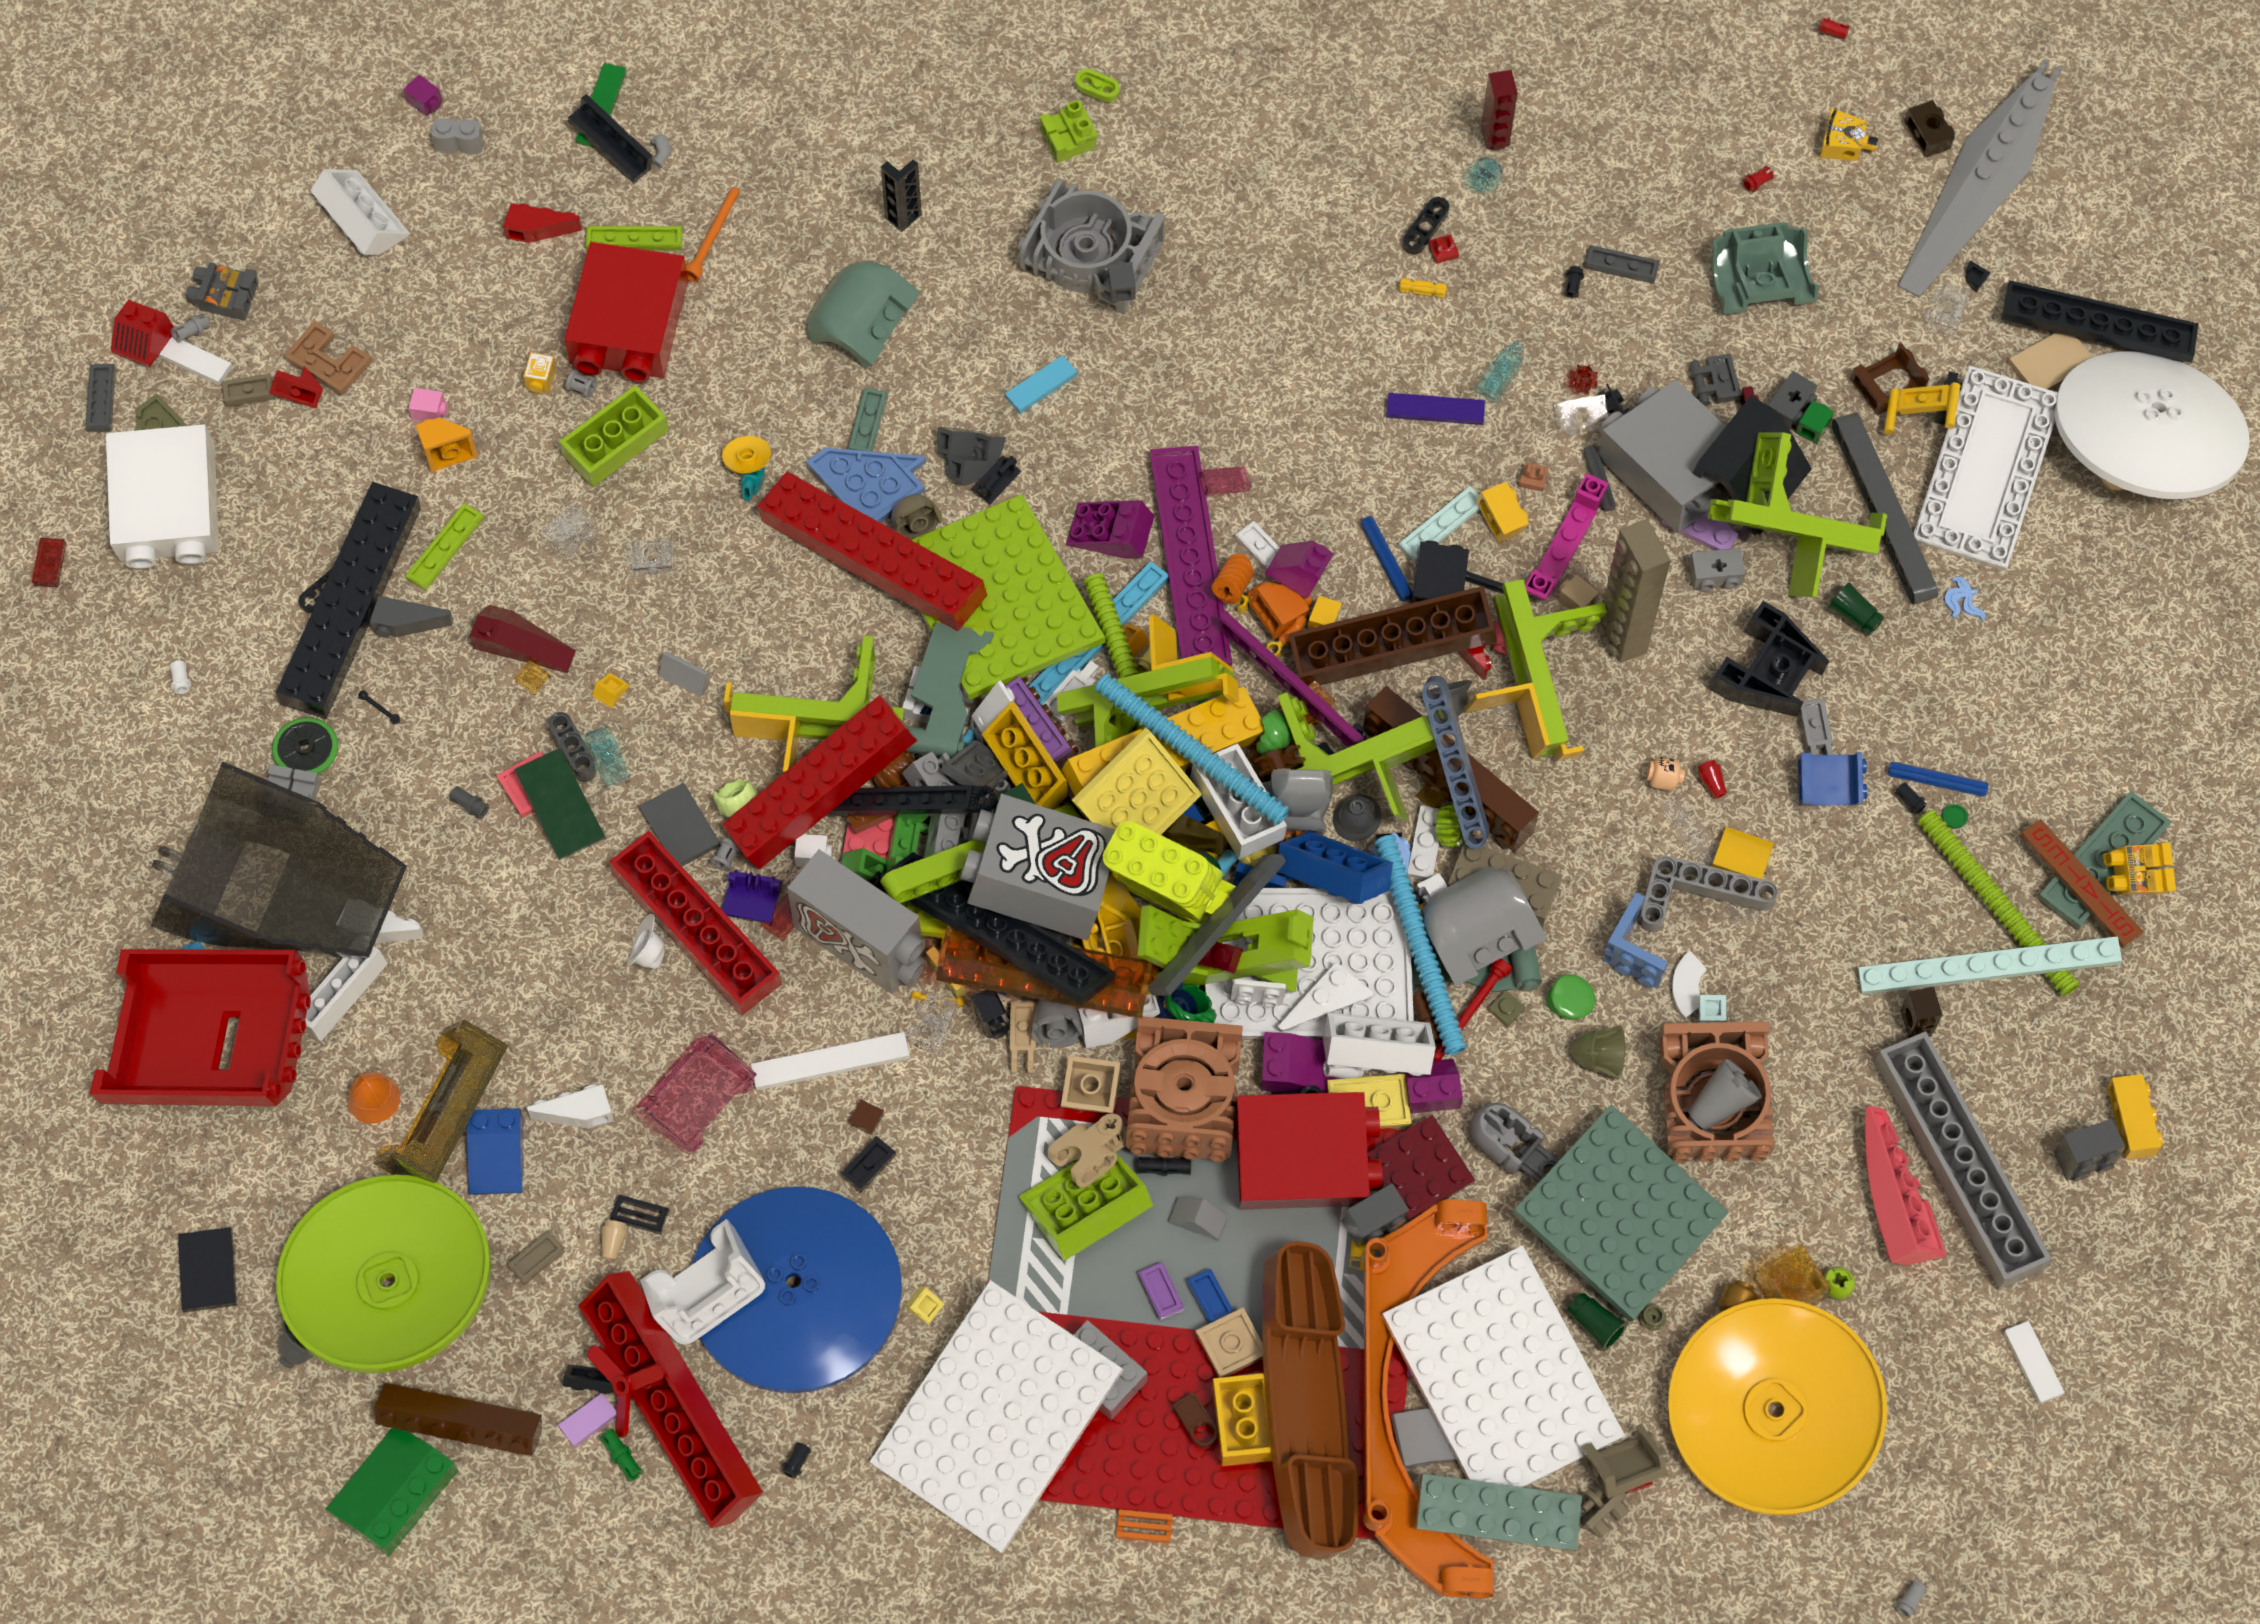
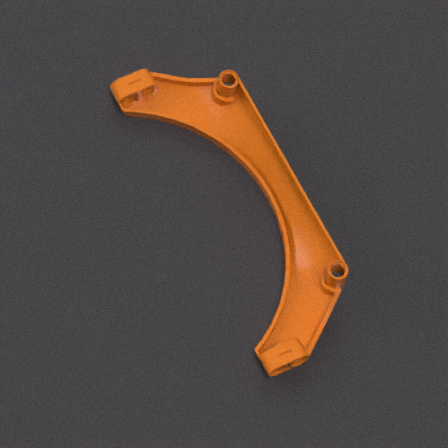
M1441 1200L1383 1238L1369 1240L1362 1253V1262L1364 1263L1365 1513L1363 1515V1522L1368 1529L1375 1531L1376 1538L1404 1567L1438 1595L1461 1598H1490L1494 1596V1564L1492 1559L1475 1550L1457 1535L1415 1529L1419 1492L1413 1485L1401 1461L1393 1438L1388 1412L1387 1382L1394 1340L1381 1316L1382 1313L1415 1298L1421 1289L1441 1269L1457 1257L1487 1240V1204L1481 1201ZM1375 1249L1379 1251L1382 1257L1372 1256L1370 1250ZM1371 1511L1381 1512L1384 1519L1380 1521L1374 1519Z

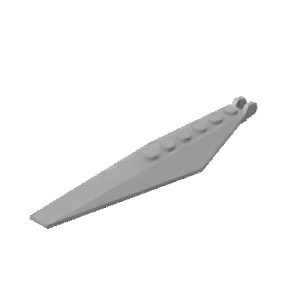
M2044 59L2038 71L2034 72L1968 136L1898 287L1920 297L2030 172L2056 80L2061 74L2063 67L2058 65L2049 79L2043 76V74L2048 69L2050 61Z

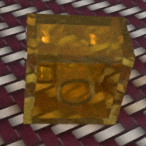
M1803 1244L1761 1266L1753 1277V1280L1766 1299H1790L1814 1306L1825 1300L1831 1291L1830 1285Z

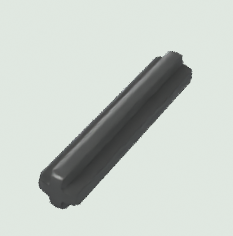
M1595 445L1585 447L1584 455L1591 475L1608 482L1597 447ZM1608 485L1601 502L1604 512L1614 510L1616 505L1610 485Z

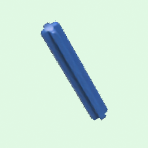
M1372 516L1363 518L1361 526L1401 601L1410 599L1412 590L1376 521Z
M1894 761L1890 763L1888 768V775L1983 797L1986 796L1988 791V783L1980 780Z

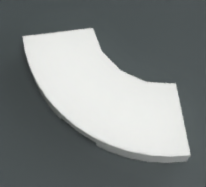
M1691 951L1680 960L1672 982L1674 1005L1684 1021L1699 1010V982L1707 971V968Z

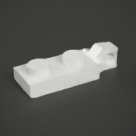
M1090 661L1083 670H1072L1045 701L1053 713L1054 719L1062 724L1069 716H1063L1058 713L1057 693L1094 685L1096 681L1093 678L1098 673V665Z

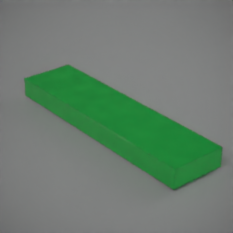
M604 63L591 98L611 116L627 74L626 67ZM578 132L576 137L577 144L595 148Z

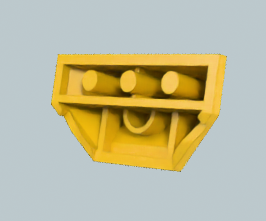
M1101 901L1099 912L1087 941L1083 940L1086 955L1116 972L1115 980L1097 994L1099 1004L1127 999L1145 970L1143 959L1138 957V940L1132 919Z

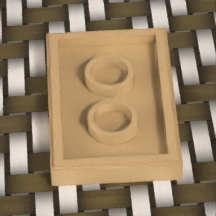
M2056 332L2009 358L2008 363L2023 382L2052 390L2062 384L2072 369L2093 357L2076 336Z

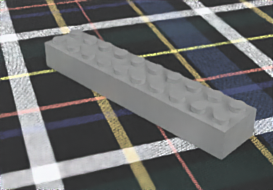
M1925 1031L1880 1050L1875 1064L1998 1289L2000 1290L2046 1270L2052 1258L1927 1032Z

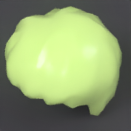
M746 779L728 782L718 790V793L716 791L713 792L714 802L718 810L727 818H730L758 795L755 786Z

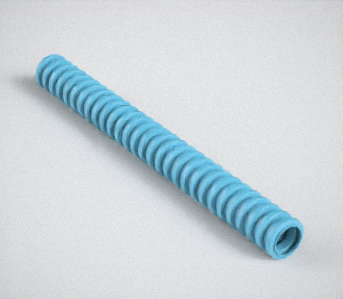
M1104 674L1095 686L1096 693L1101 692V696L1103 698L1107 697L1108 702H1114L1115 707H1120L1122 712L1126 711L1127 716H1133V720L1139 721V725H1145V728L1152 730L1154 736L1158 735L1159 740L1164 739V743L1166 745L1170 744L1173 750L1177 749L1178 754L1183 753L1185 759L1189 758L1190 763H1196L1198 769L1203 768V772H1208L1210 778L1215 777L1217 783L1222 782L1224 788L1228 787L1229 792L1234 791V795L1236 797L1240 796L1243 802L1247 801L1249 807L1254 806V810L1256 812L1259 810L1261 816L1266 815L1267 820H1273L1275 826L1279 825L1289 813L1287 805L1284 807L1282 801L1277 802V798L1275 796L1271 797L1268 791L1264 792L1263 787L1258 788L1256 782H1250L1251 778H1245L1243 772L1238 773V769L1236 767L1232 768L1231 763L1226 764L1224 758L1219 759L1217 753L1213 754L1210 748L1207 750L1205 744H1199L1200 740H1194L1192 734L1187 735L1185 729L1180 730L1181 726H1175L1173 720L1168 721L1166 715L1162 716L1161 711L1156 712V708L1154 706L1150 707L1147 701L1143 702L1142 697L1137 698L1135 692L1131 693L1130 688H1124L1122 682L1117 683L1118 680L1116 678L1112 679L1111 674Z
M1386 835L1380 837L1374 842V846L1378 848L1376 852L1380 855V858L1393 862L1389 890L1393 892L1391 896L1395 899L1394 905L1398 906L1396 911L1400 914L1399 920L1403 921L1401 926L1405 928L1404 935L1408 936L1406 941L1410 943L1409 949L1413 950L1411 955L1415 958L1414 964L1418 965L1416 970L1420 973L1419 979L1423 980L1421 985L1425 987L1424 994L1428 995L1426 999L1427 1002H1430L1429 1008L1433 1010L1431 1014L1435 1017L1434 1023L1438 1025L1436 1029L1440 1032L1439 1038L1443 1040L1442 1046L1446 1047L1444 1053L1447 1055L1458 1054L1467 1048V1044L1463 1042L1464 1036L1460 1035L1462 1030L1458 1027L1459 1021L1455 1020L1457 1015L1453 1012L1454 1006L1450 1005L1452 1002L1451 998L1447 997L1449 992L1445 990L1446 983L1442 982L1444 977L1440 975L1441 969L1438 968L1439 962L1435 960L1436 954L1432 953L1434 948L1430 946L1431 939L1427 938L1429 935L1425 931V924L1422 923L1424 918L1420 916L1421 910L1417 909L1419 904L1415 901L1416 895L1412 894L1414 889L1410 887L1411 880L1407 879L1409 875L1405 872L1406 866L1402 865L1404 860L1400 857L1401 851L1397 850L1399 845L1395 843L1396 836Z

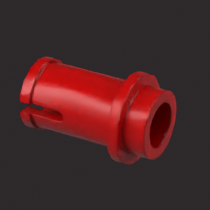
M1831 17L1822 19L1818 30L1823 32L1822 35L1826 33L1843 40L1846 39L1850 25L1830 20Z
M1765 166L1754 174H1747L1745 179H1743L1744 188L1749 192L1757 191L1759 186L1774 179L1773 171L1766 173L1771 168Z

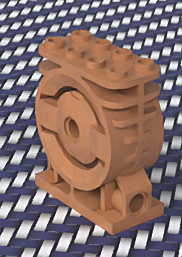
M1138 1016L1135 1064L1138 1067L1131 1088L1126 1132V1147L1133 1154H1157L1161 1157L1178 1156L1189 1160L1200 1158L1210 1159L1214 1162H1223L1225 1159L1230 1158L1236 1107L1234 1075L1239 1072L1243 1026ZM1185 1087V1088H1188L1189 1090L1183 1091V1090H1180L1179 1088Z
M1769 1021L1663 1024L1657 1041L1658 1047H1660L1661 1065L1670 1072L1664 1090L1666 1116L1664 1124L1667 1132L1665 1135L1667 1142L1666 1154L1674 1162H1686L1688 1158H1698L1700 1162H1710L1718 1157H1724L1725 1161H1738L1740 1157H1751L1752 1161H1762L1772 1154L1775 1149V1141H1773L1774 1126L1772 1125L1771 1087L1767 1073L1762 1066L1769 1056ZM1688 1047H1697L1688 1053ZM1729 1059L1745 1072L1743 1076L1748 1081L1752 1080L1762 1097L1756 1103L1712 1126L1707 1131L1727 1130L1734 1126L1742 1115L1757 1114L1756 1119L1745 1118L1743 1123L1735 1130L1722 1135H1714L1699 1129L1685 1117L1689 1115V1108L1714 1072L1705 1073L1697 1077L1691 1083L1688 1090H1676V1088L1684 1087L1698 1073L1716 1070L1721 1062Z

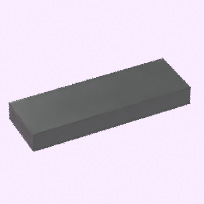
M1590 245L1584 269L1654 284L1660 260Z

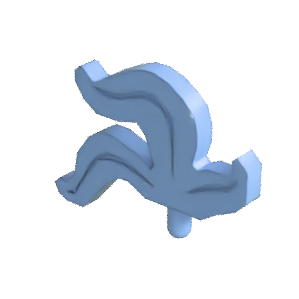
M1954 577L1952 582H1956L1958 588L1949 589L1944 599L1947 607L1953 612L1952 618H1956L1961 610L1958 601L1965 598L1963 611L1971 616L1980 617L1981 621L1985 620V612L1972 604V594H1977L1978 590H1971L1970 585L1964 578Z

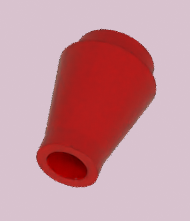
M1710 760L1697 767L1698 777L1714 799L1728 793L1721 765L1717 764L1716 760Z

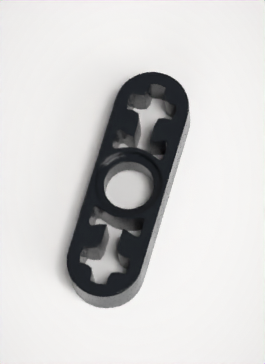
M1432 198L1405 234L1403 248L1408 254L1416 255L1421 253L1447 218L1450 205L1445 198ZM1439 206H1442L1443 209L1438 210L1436 216L1434 217V209L1438 208ZM1422 222H1429L1433 227L1430 230H1423L1420 224ZM1418 234V244L1410 245V242H1413Z

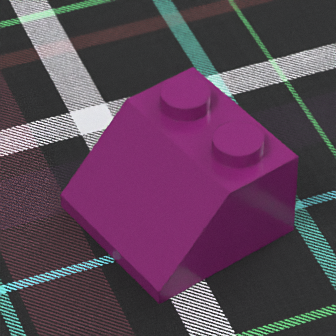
M1315 541L1281 545L1265 574L1307 599L1334 553Z
M1454 1059L1433 1061L1431 1075L1422 1074L1415 1076L1403 1072L1406 1077L1410 1114L1461 1109L1463 1095L1460 1076Z

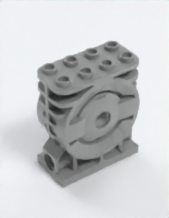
M1059 179L1057 182L1054 181L1052 183L1049 197L1041 202L1037 218L1031 220L1027 236L1022 237L1019 242L1018 250L1020 251L1018 263H1020L1021 269L1025 271L1028 270L1029 266L1033 267V273L1037 276H1040L1042 271L1046 272L1047 279L1053 280L1065 289L1079 293L1096 292L1098 299L1115 305L1116 312L1125 315L1132 300L1111 302L1108 264L1120 261L1125 263L1132 262L1137 293L1165 241V215L1157 212L1154 217L1141 212L1128 215L1125 208L1113 197L1097 191H1079V187L1076 184L1066 188V181ZM1112 228L1115 229V231L1112 234V238L1117 246V253H1115L1114 255L1113 242L1111 237L1109 236V233ZM1062 237V239H1061V241H1060V246H1059V247H1060V256H1059L1055 251H1056L1057 243H1058V241L1060 240V238Z

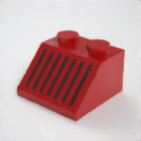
M128 299L114 320L111 352L150 367L171 339V329L174 326L166 313Z

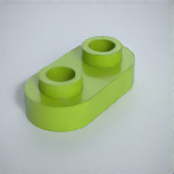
M1082 69L1076 74L1075 85L1080 92L1103 102H1113L1119 97L1120 86L1115 79L1092 69ZM1084 82H1090L1091 84L1086 85V84H1083V83H1084Z

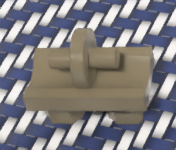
M1601 1488L1596 1493L1586 1490L1583 1493L1586 1502L1581 1508L1588 1513L1580 1520L1579 1526L1582 1529H1589L1597 1537H1604L1611 1529L1610 1525L1604 1520V1517L1610 1513L1615 1520H1620L1629 1512V1509L1622 1500L1625 1497L1624 1493L1608 1499Z

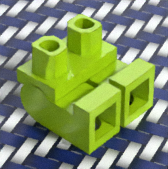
M1080 100L1067 103L1066 108L1060 109L1058 114L1052 116L1049 113L1040 115V130L1057 164L1095 148L1098 133Z

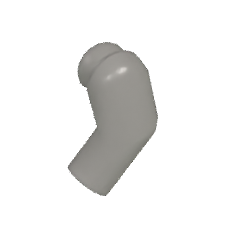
M658 134L652 138V144H655L654 147L658 150V153L652 160V164L661 169L671 155L672 150L668 138L663 134Z

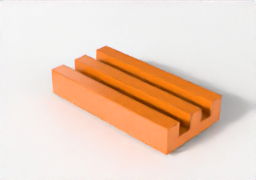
M1119 1510L1116 1539L1170 1544L1173 1515ZM1130 1518L1151 1521L1167 1522V1525L1123 1521V1519ZM1134 1528L1166 1531V1535L1124 1532L1122 1529Z

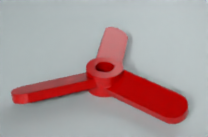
M592 1346L587 1352L588 1359L612 1383L613 1390L618 1395L616 1433L620 1438L627 1437L629 1432L631 1394H634L641 1387L661 1380L666 1375V1369L663 1365L654 1363L633 1373H625L603 1348Z

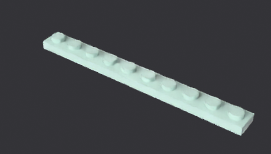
M2118 937L1858 967L1861 993L1873 994L2118 965L2122 963Z

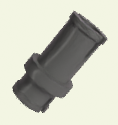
M456 786L450 793V800L465 808L468 814L476 815L480 819L487 814L489 804L484 803L481 797L473 796L459 786Z

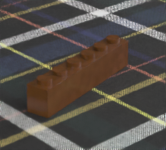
M384 1383L375 1404L376 1425L488 1447L490 1449L508 1451L515 1454L533 1456L542 1433L541 1414Z

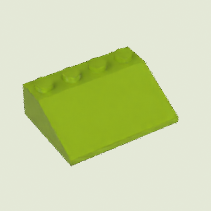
M1115 1152L1117 1154L1115 1165L1085 1188L1079 1187L1072 1180L1071 1169L1079 1161L1077 1160L1019 1196L1020 1201L1050 1245L1064 1261L1153 1207L1146 1185L1117 1152Z

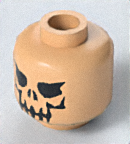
M1657 756L1654 761L1650 760L1646 780L1650 781V785L1653 788L1673 791L1678 784L1682 785L1685 770L1681 769L1679 760Z

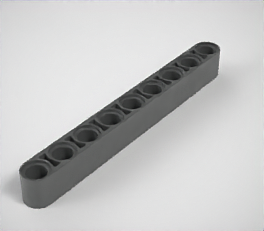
M1855 412L1833 419L1832 428L1870 514H1887L1884 536H1881L1910 603L1915 605L1937 598L1938 589L1860 415Z

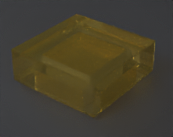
M529 660L514 680L517 684L535 695L550 678V674Z

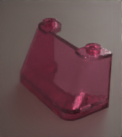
M712 1032L702 1034L687 1047L638 1103L633 1112L685 1153L690 1151L694 1153L704 1142L701 1139L703 1137L702 1132L734 1095L740 1092L745 1094L754 1085L752 1080L757 1074Z

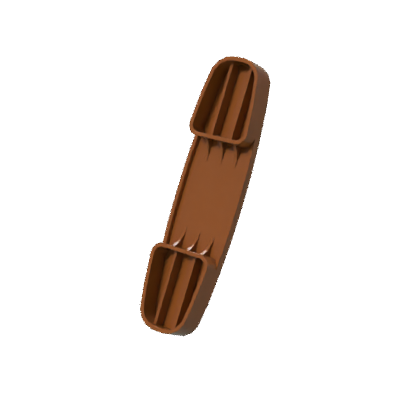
M1294 1241L1288 1242L1271 1253L1264 1263L1262 1337L1269 1439L1280 1512L1287 1541L1293 1550L1301 1556L1313 1559H1327L1346 1551L1353 1545L1357 1538L1358 1469L1349 1460L1345 1395L1337 1338L1345 1329V1320L1332 1259L1319 1245L1310 1242Z

